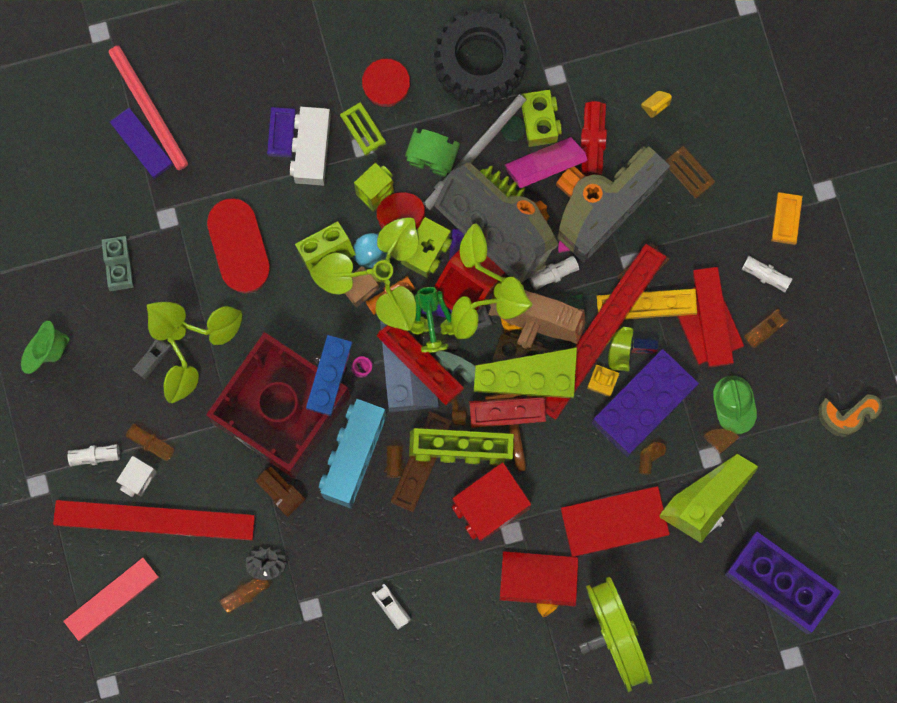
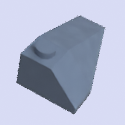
M380 321L382 330L387 325ZM411 330L408 331L416 339L414 333ZM382 342L389 412L438 408V397Z

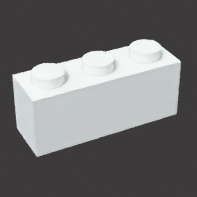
M300 107V114L295 115L294 127L298 129V137L293 138L292 152H296L295 161H291L290 175L294 176L295 183L324 186L331 120L330 109Z

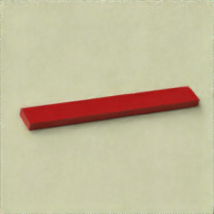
M647 244L644 245L575 346L577 351L574 394L666 260L665 255ZM544 396L545 414L557 420L571 398Z
M56 500L53 525L253 541L255 515Z

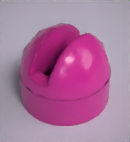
M366 357L356 358L351 366L352 373L360 378L368 376L372 370L371 361ZM358 363L360 364V367H361V369L363 370L364 373H361V372H360V370H359V368H358V366H357Z

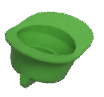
M45 321L41 325L37 334L25 348L21 360V367L24 373L31 374L43 362H56L62 356L69 342V337L54 329L51 321Z
M727 376L722 378L716 384L713 391L718 420L726 431L732 434H743L754 426L757 419L753 391L749 383L741 377Z

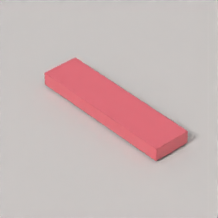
M142 558L63 622L77 640L81 641L155 582L159 576L145 558Z

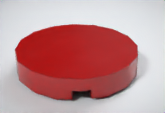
M380 59L366 68L362 77V87L365 95L373 104L381 107H391L406 98L410 89V77L406 68L400 62L392 59Z
M406 192L387 196L377 207V220L382 229L395 220L413 218L417 230L425 218V207L421 199L414 194Z

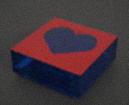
M634 339L632 342L631 353L656 354L658 351L657 340Z

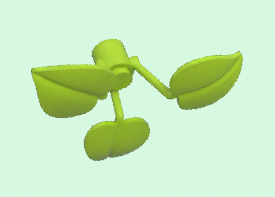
M413 218L395 220L379 232L377 247L382 252L387 253L385 260L378 261L373 265L372 269L351 273L353 270L352 261L344 254L332 253L322 258L310 270V275L314 282L331 294H344L350 291L353 286L351 277L371 274L375 281L385 283L387 294L380 296L376 302L375 310L380 321L388 326L406 331L412 328L416 318L414 296L404 286H398L391 292L389 278L393 274V266L390 263L391 256L397 261H405L412 258L418 249V235Z
M476 223L473 224L466 232L460 245L462 263L469 268L475 265L477 270L500 281V283L494 288V295L496 297L494 299L477 301L471 304L469 297H462L455 303L451 314V326L457 339H468L475 333L478 327V313L475 308L478 306L497 303L496 309L499 316L503 319H512L521 315L533 305L527 297L523 285L517 278L501 277L481 266L480 263L484 262L487 257V243L480 226Z
M157 302L147 304L148 330L150 335L156 340L168 339V342L171 343L182 363V366H173L165 377L164 396L167 402L174 403L191 394L199 380L198 371L192 366L187 367V362L175 340L182 339L186 333L185 329L209 335V341L213 345L225 344L236 335L242 321L241 310L228 306L216 309L207 321L208 329L204 330L184 322L186 318L185 310L177 303Z

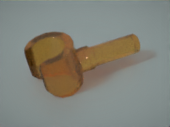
M454 398L451 401L452 421L456 425H465L466 411L458 410L457 398Z

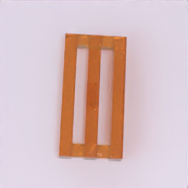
M684 146L666 160L670 165L671 172L696 199L715 183L712 177ZM681 154L691 164V166L700 174V176L706 181L705 184H703L698 179V177L690 170V168L681 160V158L679 157ZM673 161H675L681 167V169L690 177V179L699 187L698 190L678 169V167L673 163Z

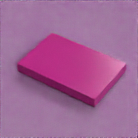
M570 137L505 164V167L519 188H523L581 164L587 160V157L582 148Z

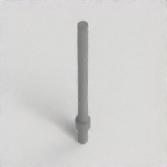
M519 94L453 170L475 160L526 102L523 96ZM449 174L443 181H439L435 185V190L423 203L429 210L434 206Z

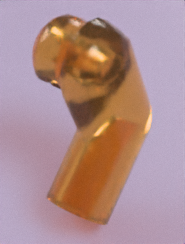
M653 442L641 451L639 474L651 475L652 462L666 453V446L663 443Z

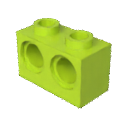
M550 90L521 94L526 99V102L521 107L528 147L557 143L558 135L562 134L560 120H555L554 112L557 111L556 97H551ZM540 102L543 103L546 106V108L542 111H538L533 107V105L535 103ZM545 125L550 129V131L546 134H542L537 130V128L539 126Z
M374 163L354 182L356 195L373 212L383 199L394 193V182L391 179L393 177L392 173L385 166L380 168Z
M339 222L295 244L309 272L322 258L329 254L341 253L348 258L356 255L349 238Z

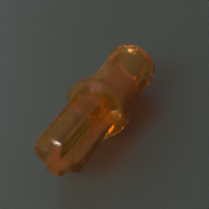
M133 424L126 434L128 439L144 447V451L149 450L165 461H168L174 453V449L157 439L156 434L151 435L136 426V424Z

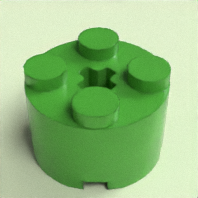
M414 128L405 157L410 166L422 170L424 166H427L433 170L432 173L446 177L447 173H450L460 143L454 140L452 145L447 143L448 137L424 129H422L420 134L418 128Z

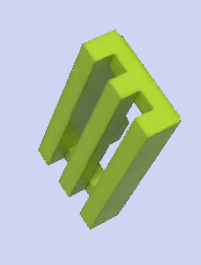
M361 102L340 114L341 119L365 156L370 154L369 152L377 150L379 146L386 144V141ZM357 110L360 111L378 141L375 143L355 113ZM347 116H352L369 143L368 147H366Z

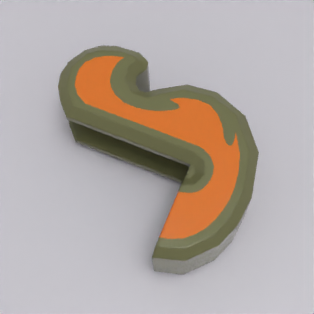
M867 394L842 416L833 404L825 398L818 407V417L822 425L835 436L847 437L861 428L865 417L868 422L876 419L882 411V403L877 396Z

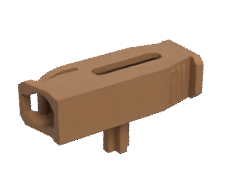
M526 290L524 291L533 305L515 318L503 319L509 324L523 328L517 344L522 345L526 349L527 347L531 348L537 333L572 341L577 344L585 327L584 310ZM497 303L490 304L491 309L488 315L499 316L496 309Z

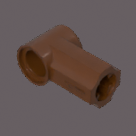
M271 466L262 472L256 480L260 487L273 499L272 502L287 517L306 500L291 484L288 485Z

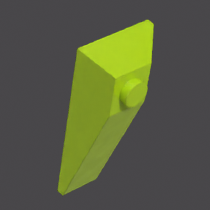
M736 454L675 495L659 515L660 518L702 543L757 471L758 466Z

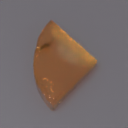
M715 429L704 435L706 440L719 454L739 438L735 433L726 429Z

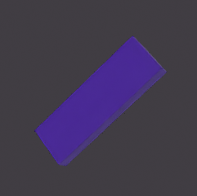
M130 108L110 121V124L153 179L173 165Z

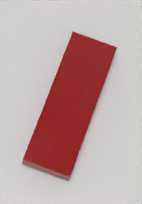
M544 396L469 401L471 428L546 422Z

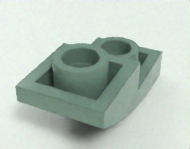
M126 236L103 239V259L106 265L109 291L134 288Z
M438 351L436 353L438 362L452 375L461 369L462 372L460 374L468 383L475 381V366L470 362L445 351Z

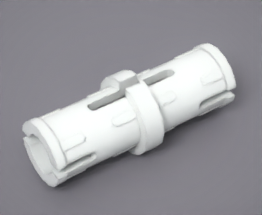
M571 256L557 264L552 263L548 265V268L530 277L529 281L533 289L538 290L552 282L557 283L561 281L560 278L578 271L579 265L574 256Z
M748 256L741 269L761 279L760 282L773 285L784 293L792 281V278L773 269L774 266L770 264L767 266L751 256Z
M118 444L104 447L93 445L86 449L68 451L70 466L81 464L98 465L99 462L120 460Z

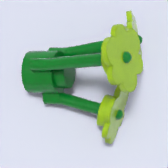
M435 287L422 288L415 295L416 318L410 330L414 334L429 331L431 341L426 343L427 346L421 347V352L445 350L449 347L448 344H441V340H436L432 312L437 310V306L440 304L446 320L440 325L441 334L443 335L447 333L448 335H454L451 326V314L443 300L441 291L437 292ZM421 308L427 313V319L421 317Z

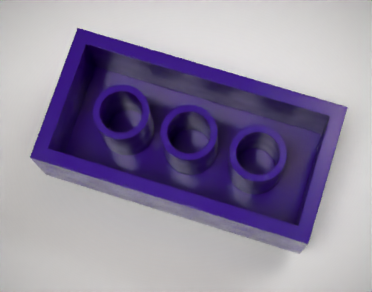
M662 349L593 419L592 424L628 458L686 399L699 383Z
M755 532L724 574L806 634L814 631L841 592L759 532Z

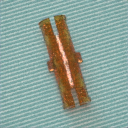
M254 578L245 585H239L236 591L221 599L220 603L227 614H230L244 603L253 601V597L271 586L267 580Z

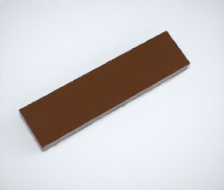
M429 412L422 429L449 430L453 421ZM410 456L390 503L414 512L437 458L431 457V461H416V456Z

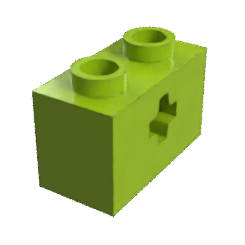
M425 217L417 230L418 249L415 255L408 260L401 261V264L427 278L430 272L433 274L436 272L441 262L438 260L442 251L445 253L448 251L453 240L450 239V230ZM432 245L433 251L429 250L427 253H425L424 247Z

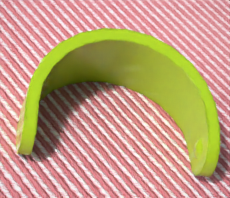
M623 327L614 335L608 354V362L612 370L629 372L633 328Z

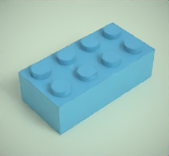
M356 399L355 405H349L346 413L348 423L346 428L341 427L337 437L338 449L331 452L328 460L330 470L328 475L323 474L318 488H320L324 499L352 509L387 417L385 409Z

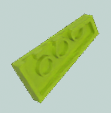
M577 348L476 365L474 392L574 398Z

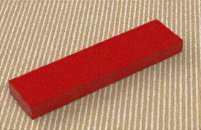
M718 267L693 270L708 368L731 365L734 362Z
M387 325L378 332L377 337L445 405L462 393L464 387L429 352H421V347L423 346L408 331Z

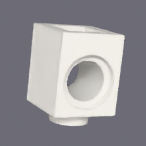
M132 456L116 482L122 485L120 488L122 492L131 497L134 494L141 497L157 471Z

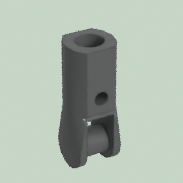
M155 340L132 370L146 380L171 351L173 346L165 343L163 340ZM156 348L161 351L158 357L152 354Z

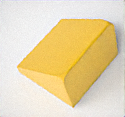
M657 91L645 100L641 107L653 118L670 105L672 96L669 93Z

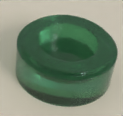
M512 116L501 129L502 136L510 142L522 139L525 134L523 120Z

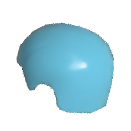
M375 233L364 234L353 245L356 254L353 256L354 261L367 270L372 269L373 265L378 261L385 260L387 253L382 252L377 247L378 234Z

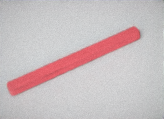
M120 46L111 48L109 54L176 169L182 170L187 167L188 162L122 49Z

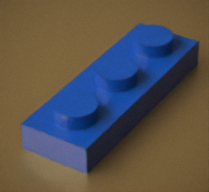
M327 335L306 406L307 410L329 416L332 415L352 347L351 341Z

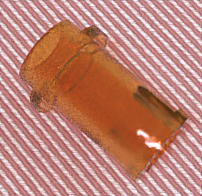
M387 446V468L384 469L386 477L400 478L401 473L404 472V469L401 468L402 447Z

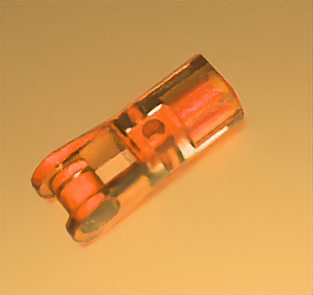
M779 309L744 335L751 347L756 348L789 321L780 315ZM771 319L777 325L774 329L767 323Z

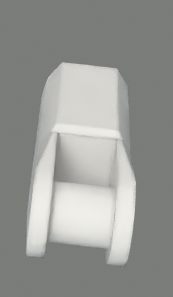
M383 584V588L376 593L373 591L372 595L397 630L410 622L411 618L388 587ZM390 596L393 602L385 607L381 601Z

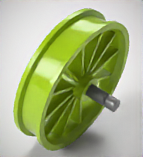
M607 577L605 583L593 588L587 585L586 589L602 629V636L589 640L588 643L579 644L582 654L606 645L608 650L610 649L628 693L632 691L633 686L643 682L653 683L636 638L639 635L633 621H629L612 579Z

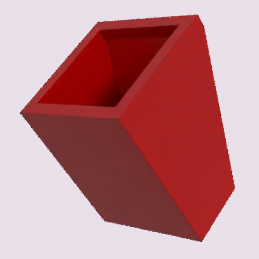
M459 249L447 263L434 287L437 289V292H442L446 306L452 310L455 303L462 297H469L471 304L477 301L488 300L493 294L495 286L500 281L477 270L475 265L471 268L466 267L462 263ZM488 256L484 262L480 263L482 267L501 277L506 276V273ZM484 305L475 308L477 313L481 310V308Z
M501 463L452 498L454 505L451 506L458 519L463 517L468 524L465 529L472 540L477 538L479 542H482L529 511L531 503L505 464Z

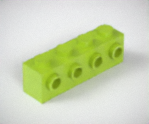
M414 428L410 431L409 456H416V461H431V457L440 458V462L455 463V459H465L466 464H480V460H488L490 465L505 464V461L513 459L514 434Z

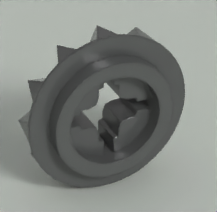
M272 546L268 549L260 547L259 551H251L250 557L246 558L247 572L250 576L259 580L276 578L286 567L285 556L282 555L280 549L274 550ZM265 559H269L270 562H267L266 565L262 567V562H264Z

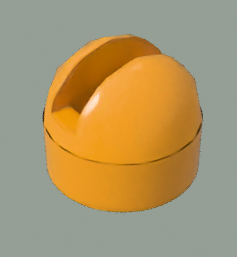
M536 603V608L542 617L548 616L559 606Z

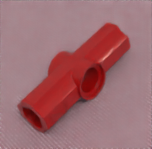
M597 101L585 103L584 128H582L581 148L585 152L587 160L582 163L581 173L585 176H602L603 151L606 148L607 134L605 129L606 104Z

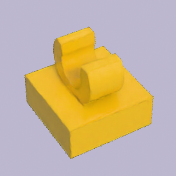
M596 364L587 389L610 397L619 373Z

